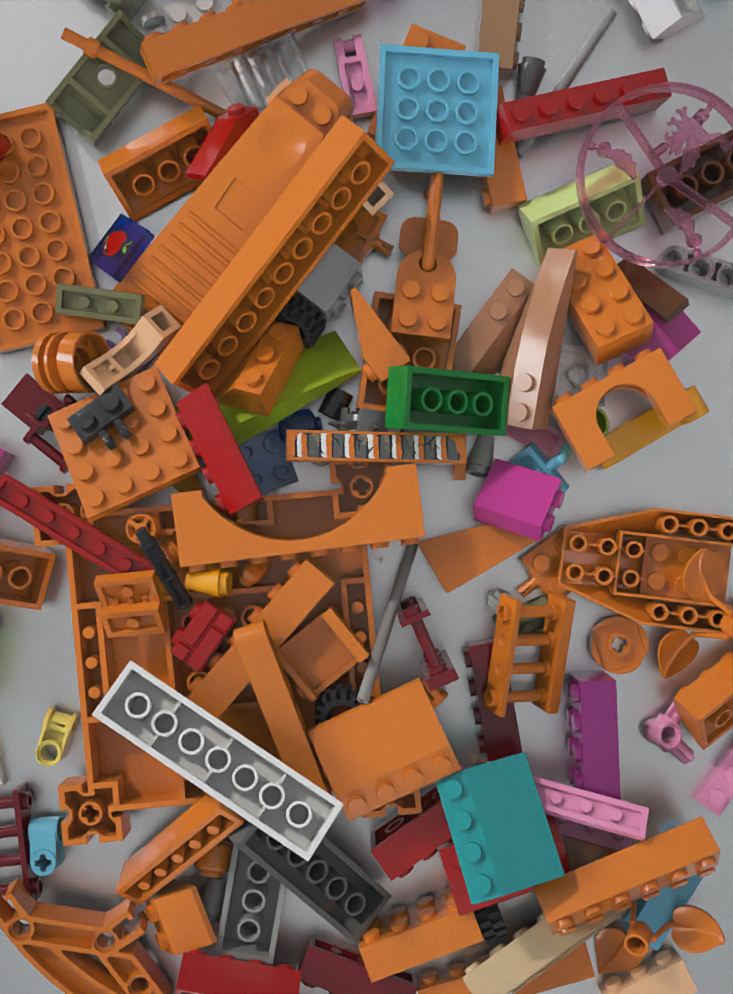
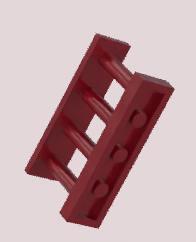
M411 596L400 601L401 607L397 611L399 623L402 628L411 624L424 653V659L419 660L430 692L458 680L459 677L446 650L439 651L438 648H435L422 620L431 615L422 597L416 599L415 596Z
M21 783L12 791L13 796L0 798V809L14 808L16 825L0 827V839L18 836L20 852L17 854L0 855V868L21 865L23 882L21 883L37 901L43 892L42 877H39L32 871L30 866L28 826L31 819L30 809L33 805V796L31 791H28L27 783ZM0 884L3 896L6 894L9 884Z

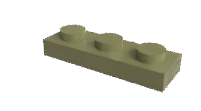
M57 283L55 313L137 324L144 315L146 295Z

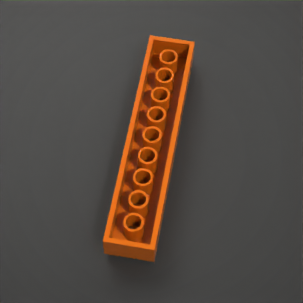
M341 115L156 360L154 365L173 385L190 393L201 385L208 383L216 396L395 164L392 158L364 130Z

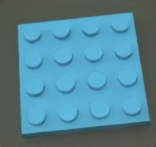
M380 44L375 142L395 162L390 170L422 173L441 172L442 174L492 177L494 175L500 53Z

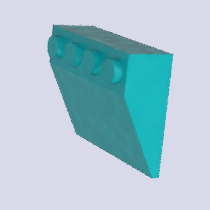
M525 752L466 768L436 781L472 905L565 876Z

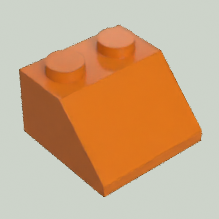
M173 880L145 901L147 904L144 908L148 920L152 924L154 923L158 933L155 935V939L162 951L165 950L176 956L183 952H189L217 942L195 885Z

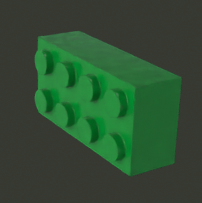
M409 365L389 366L385 428L506 436L510 376Z

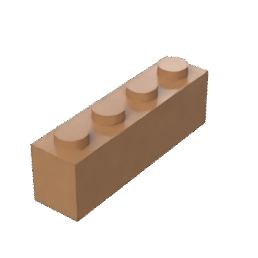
M483 0L477 52L500 53L498 77L500 80H509L512 70H517L519 52L514 50L515 41L520 42L522 23H518V13H523L525 0Z

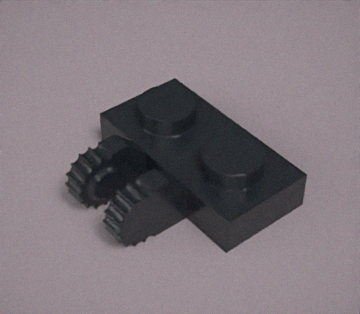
M115 384L67 418V421L85 445H88L100 436L112 451L117 446L114 439L106 431L116 425L118 427L117 430L126 439L132 437L133 435L122 420L136 411V409L120 387Z

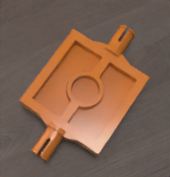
M362 206L334 243L360 263H363L367 254L373 249L389 257L394 246L379 238L380 231L388 215L378 210L372 216Z
M566 524L561 525L518 558L527 569L530 578L519 588H516L523 598L536 588L544 592L547 597L549 593H560L564 596L571 593V591L557 585L563 527L567 526Z

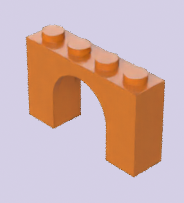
M661 347L653 352L650 348L645 349L634 356L635 362L627 366L620 363L608 370L609 376L598 381L595 377L580 386L582 391L572 396L568 392L554 400L556 405L552 407L551 413L585 473L611 460L615 456L596 419L597 405L606 394L618 389H630L642 394L650 402L665 430L698 411Z

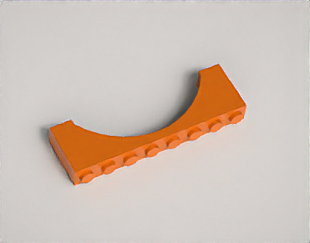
M416 463L385 467L386 476L378 490L355 516L329 532L304 539L272 538L248 530L219 511L207 498L206 490L171 494L180 567L189 566V572L208 570L207 564L219 563V568L238 566L237 560L249 559L250 564L268 562V556L279 555L280 561L297 559L300 552L310 551V557L328 555V549L340 548L341 553L359 551L358 545L370 544L371 549L389 547L388 541L400 540L401 545L419 543V537H425Z

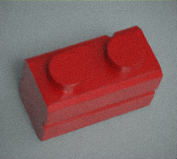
M209 598L203 604L198 601L188 614V617L192 620L186 629L181 626L170 641L175 644L170 650L171 654L186 662L187 665L198 672L205 668L238 620L236 616Z

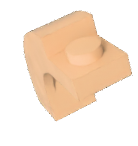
M160 305L143 315L122 341L107 353L84 366L79 374L101 395L115 384L132 377L166 346L182 326Z

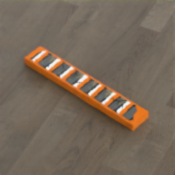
M287 429L286 462L465 465L467 463L466 434Z

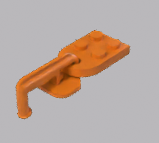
M441 172L431 174L427 189L423 193L424 198L428 201L426 218L410 217L402 223L400 229L399 249L406 257L400 263L396 274L390 333L394 336L449 342L451 337L456 274L449 260L457 253L458 230L451 222L440 220L444 175Z

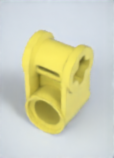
M49 707L43 720L42 732L35 752L36 759L41 765L53 766L67 756L72 738L78 726L79 714L69 715L56 711L55 707ZM48 744H52L57 748V757L49 755L47 751Z

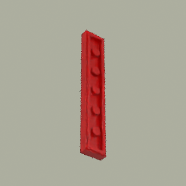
M4 472L1 476L0 506L111 574L154 570L145 556L11 474Z

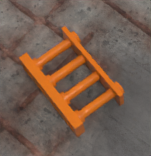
M506 593L500 594L487 689L484 693V707L499 717H505L507 703L532 701V704L548 714L558 713L575 611V600L560 593H549L547 605L522 606V601ZM545 617L542 634H518L520 618ZM516 646H541L538 662L513 663ZM536 674L534 689L509 691L511 675Z

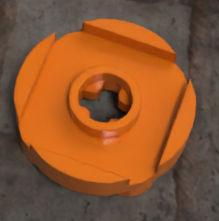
M621 615L606 617L599 621L590 631L589 650L593 660L604 670L612 673L627 674L636 670L642 664L641 661L648 652L649 641L645 630L638 623ZM617 637L620 640L626 641V644L622 646L621 652L611 647V644L614 643V639Z

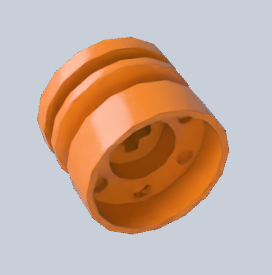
M96 331L46 333L34 345L32 370L38 384L50 394L97 393L79 373L84 366L107 353L110 349L103 336Z

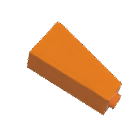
M481 524L422 539L417 544L443 589L448 594L537 540L488 524Z

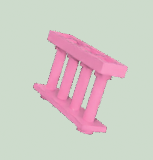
M533 776L545 814L554 816L561 836L617 852L632 846L633 839L644 840L649 808Z

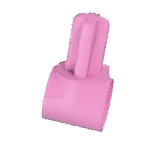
M673 701L665 714L659 713L656 718H650L645 722L643 735L646 741L657 745L663 752H670L682 764H688L695 758L693 756L694 751L682 740V732L679 725L681 719L676 713Z

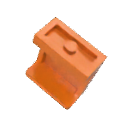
M332 605L277 650L285 673H288L295 681L293 684L294 689L303 699L308 697L311 702L356 663H361L369 656V650Z

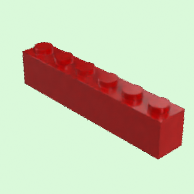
M665 68L503 102L497 108L496 136L499 145L657 110L672 96Z

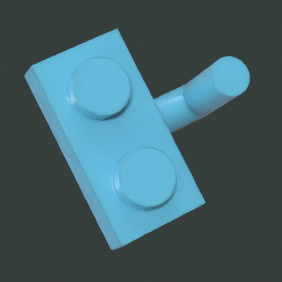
M534 442L513 455L509 460L512 464L561 478V491L566 492L570 487L556 470L564 465L573 453L568 442L550 460L547 459Z

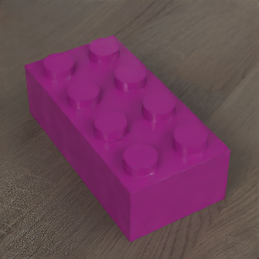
M604 671L569 672V680H565V694L567 698L570 697V709H566L567 726H571V737L567 738L568 754L572 755V766L568 767L569 783L578 789L621 800L616 680Z

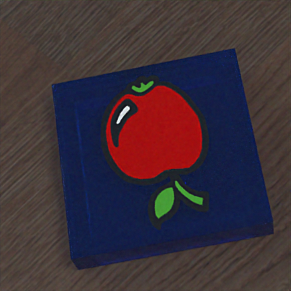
M121 213L91 252L89 260L120 283L154 239L155 235Z

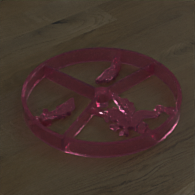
M681 82L654 83L634 89L620 97L593 124L586 135L578 156L576 192L582 214L588 226L599 241L610 251L640 266L663 269L676 268L706 258L721 249L733 238V217L682 182L684 177L682 174L689 168H694L696 160L701 157L699 153L701 149L700 144L710 145L720 141L721 150L724 152L730 151L733 146V139L732 141L727 140L726 136L721 133L708 134L701 127L709 118L708 113L713 108L724 117L733 129V108L723 99L704 88ZM671 92L696 98L708 105L705 109L700 108L691 118L686 114V106H683L682 110L677 109L676 112L680 114L682 121L672 117L671 122H668L667 125L677 126L678 131L672 132L673 136H669V132H666L664 138L667 143L663 142L653 149L623 103L641 95ZM615 110L658 174L656 175L657 184L607 234L596 220L589 205L585 189L584 171L587 151L596 149V154L599 157L613 160L615 166L623 170L632 180L637 178L635 170L637 163L632 160L630 153H626L624 149L611 150L610 143L606 141L601 142L596 148V144L591 141L603 119ZM686 141V147L683 149L682 164L679 173H677L674 167H666L659 156L668 149V146L670 147L669 154L675 151L676 156L680 155L683 143ZM669 184L731 227L728 233L715 246L702 253L698 246L701 245L703 239L700 234L694 233L695 224L694 219L690 218V213L684 212L680 207L677 209L672 207L665 208L664 212L673 220L677 229L683 230L687 246L694 248L693 258L680 261L647 259L627 251L611 239L660 186L665 187Z

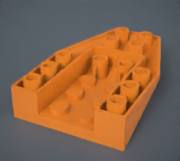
M651 508L564 526L557 585L642 625L723 633L720 628V621L726 613L707 598L705 593L696 599L690 597L684 590L682 578L686 564L697 551L706 548L718 554L725 564V576L722 583L716 589L711 590V593L730 610L733 609L732 605L725 603L731 548L733 546V517Z

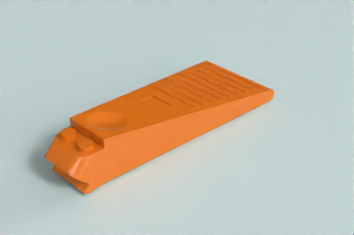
M316 69L308 70L290 83L280 97L276 95L112 290L145 294L144 315L162 305L183 326L341 115L351 122L353 121L351 115L354 106L349 95ZM120 322L121 324H123V325H124L127 329H129L130 331H131V330L135 327V325H136V324H129V323H122V322ZM171 339V340L166 344V346L158 353L159 355L162 354V352L165 350V348L168 346V344L172 341V339Z

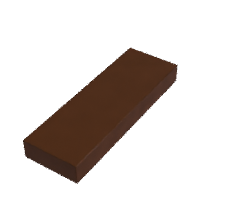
M629 255L617 264L643 306L664 323L668 324L689 306L688 298Z

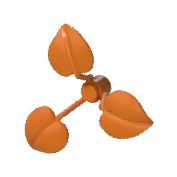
M706 548L700 549L690 558L684 569L682 582L685 592L690 597L696 599L705 593L707 598L726 613L720 621V628L723 633L693 631L688 634L683 629H674L668 632L660 641L657 652L660 674L665 679L677 674L695 659L699 651V643L694 638L723 639L726 642L733 638V611L711 593V590L716 589L724 579L725 564L718 554Z
M605 849L602 858L617 851ZM635 900L631 902L630 925L627 933L616 926L605 927L598 932L595 939L597 969L599 974H614L636 968L648 952L650 942L656 943L657 939L669 928H672L671 937L674 943L680 949L690 953H703L714 947L724 945L725 936L717 921L708 912L694 905L676 907L673 911L674 922L668 921L655 933H652L650 927L645 922L636 920Z

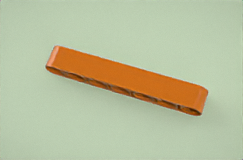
M263 619L234 629L233 635L237 649L282 762L332 795L265 620Z

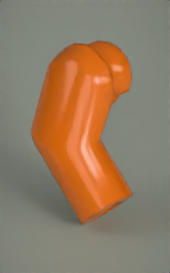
M249 562L239 576L240 583L245 587L253 586L266 573L268 569L267 563L250 564Z

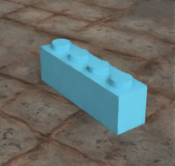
M697 874L687 878L688 883L679 888L671 889L670 886L659 890L660 895L647 901H643L642 898L637 899L636 920L645 922L650 927L652 933H655L666 922H674V909L688 903L703 877L699 878ZM631 907L622 915L621 923L626 931L630 925ZM672 928L665 931L657 939L656 943L650 942L649 946L658 951Z

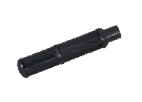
M146 526L137 529L135 534L141 543L140 549L143 550L160 578V582L163 583L174 601L178 610L188 608L192 604L193 599L189 596L176 570L173 569L158 544V540L150 535Z

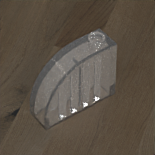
M293 32L213 66L220 88L231 105L243 103L244 106L257 107L259 115L269 104L265 99L285 78L292 83L309 70Z

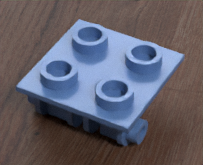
M280 428L257 434L239 445L262 494L298 482L292 462H286V445Z

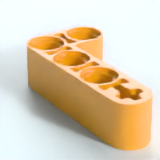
M696 386L687 387L685 390L698 411L665 430L653 407L607 433L605 438L615 456L601 464L603 470L617 464L679 426L693 422L707 414L710 410Z

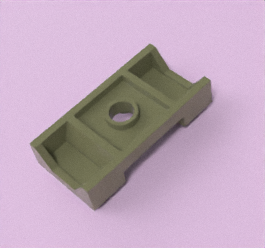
M119 9L96 37V40L101 42V46L147 69L140 53L141 42L144 41L145 36L133 26L127 16ZM83 54L45 102L50 109L95 146L144 81L98 57L93 59ZM105 69L112 71L115 75V81L111 85H103L98 80L100 71Z

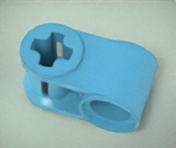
M43 816L30 819L28 826L30 866L32 871L38 876L51 874L65 859V847L63 846L61 822L64 820L63 816Z

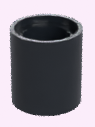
M336 387L326 393L318 412L338 421L340 420L341 408H348L353 396Z

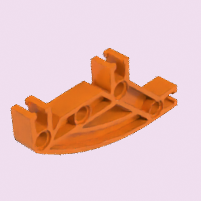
M18 878L8 885L4 898L2 897L3 892L0 890V928L20 953L44 977L65 994H172L173 985L137 939L146 931L148 918L143 910L137 914L139 918L127 925L122 923V920L126 917L129 921L135 918L134 910L136 903L126 899L108 912L36 902ZM10 900L15 908H12L7 901ZM20 920H26L29 924H24ZM108 932L111 933L113 936H106L103 933ZM88 954L97 955L105 966H103L101 963L93 959ZM138 977L145 978L146 980H139Z

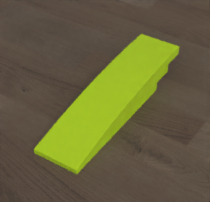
M336 330L320 336L313 347L311 346L306 349L304 346L305 350L269 416L219 404L238 445H241L362 372ZM176 405L175 408H176L177 412H179L180 410H179L178 406ZM186 428L185 431L189 440L193 439L189 429ZM201 455L197 457L198 461L203 459Z

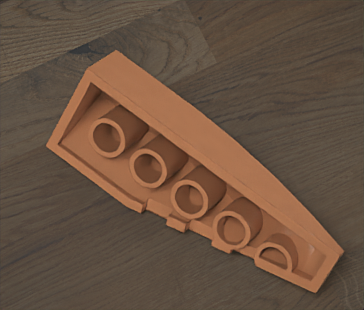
M549 247L547 249L502 363L501 376H510L507 425L530 430H548L578 254L577 250Z
M511 268L457 341L452 370L495 375L502 369L503 360L533 287V283L515 269Z

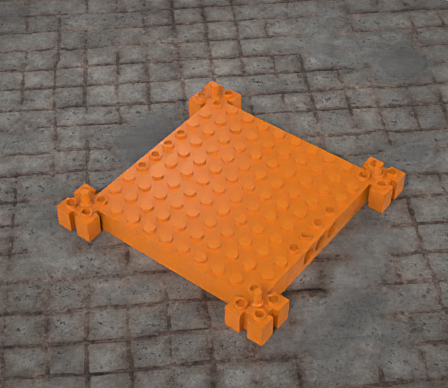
M329 462L331 484L340 483L341 489L263 496L265 500L234 515H230L228 510L222 512L217 500L211 502L229 519L255 533L280 539L309 538L329 532L355 516L376 493L382 483V479L386 476L385 467H389L390 464L365 463L363 466H354V463ZM74 483L66 484V493H64V486L59 485L32 487L145 557L146 555L143 550L140 549V544L132 542L126 534L127 521L133 515L141 513L154 515L161 525L160 534L156 538L158 544L163 546L164 540L170 539L177 546L172 504L119 509L91 522L86 516ZM33 526L35 547L63 545ZM367 544L358 545L359 551L341 553L340 548L328 549V555L310 557V551L300 552L297 559L280 561L279 555L268 556V562H266L268 569L266 573L251 587L243 586L239 580V576L249 563V559L237 560L238 566L224 568L225 571L232 572L233 585L230 595H223L222 598L187 590L185 579L189 572V566L180 567L179 563L174 562L173 569L176 570L180 581L189 596L192 597V604L184 610H178L157 575L165 608L166 633L114 638L107 637L99 616L102 605L93 584L97 575L111 573L65 546L87 775L67 777L58 786L60 810H69L68 816L61 822L63 846L88 844L95 834L99 836V843L123 841L131 830L129 810L195 804L207 794L92 715L130 660L187 698L191 694L187 689L198 675L204 678L211 669L206 665L201 672H198L187 665L186 662L171 654L170 650L175 644L170 641L181 626L186 629L192 620L188 617V614L198 601L203 604L209 598L238 618L210 659L211 661L218 652L224 655L231 646L227 641L233 636L234 629L251 624L247 618L258 606L263 609L271 601L267 595L279 582L284 586L291 578L287 572L299 559L304 563L309 558L329 575L335 583L284 643L332 605L369 650V656L361 663H356L331 685L333 689H336V683H342V688L346 689L348 683L352 684L353 691L356 687L360 689L376 640ZM219 563L207 564V568H219ZM379 671L369 701L381 696ZM287 673L286 676L306 728L309 729L315 726L314 714L317 698L313 702L308 697L303 699L293 687L295 681ZM249 682L218 719L282 762L252 684ZM338 705L331 709L330 714L333 718L351 708L345 705ZM323 769V772H324L325 777H326V779H327V782H328V784H329L330 790L333 791V789H332V787H331V785H330V782H329V780H328V778H327V776H326V773H325V771H324V769ZM420 789L364 814L362 818L386 816V807L397 806L398 815L422 813Z

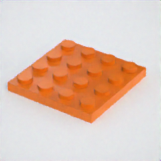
M156 366L117 384L136 411L122 420L133 435L129 439L123 437L117 430L118 427L116 425L106 431L114 439L117 446L112 451L100 436L88 445H85L67 421V418L100 396L98 393L48 415L86 516L91 522L202 471L200 463L189 444L185 429H182L175 415L177 410Z

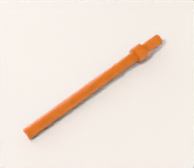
M65 27L61 39L84 50L83 54L93 59L98 57L194 107L199 105L203 112L215 118L227 112L222 107L171 81L155 86L148 69L101 46L100 41L90 36L86 38Z

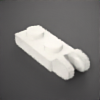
M178 0L161 7V10H152L141 16L140 21L142 26L146 28L166 21L167 26L158 27L148 33V35L153 32L164 34L172 31V27L178 23L187 21L191 24L199 21V18L208 12L215 11L216 14L224 12L219 0Z

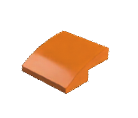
M155 570L96 576L93 584L102 605L99 616L108 638L166 633L165 608Z

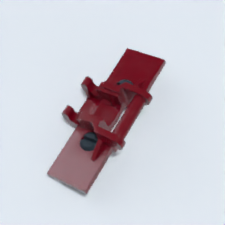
M26 373L1 405L30 427L23 441L28 445L32 444L56 463L63 474H66L69 470L63 454L41 436L47 430L54 432L48 415L76 403L77 400L70 394H66L63 398L64 401H61L54 394L43 390L36 379Z

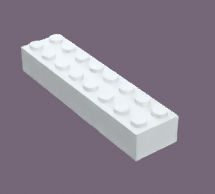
M131 660L92 713L95 718L307 861L312 857L344 805L335 797Z

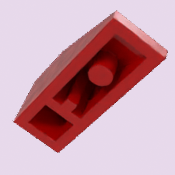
M243 103L233 104L227 108L226 113L216 119L186 172L188 178L205 180L259 116L257 107L244 106Z

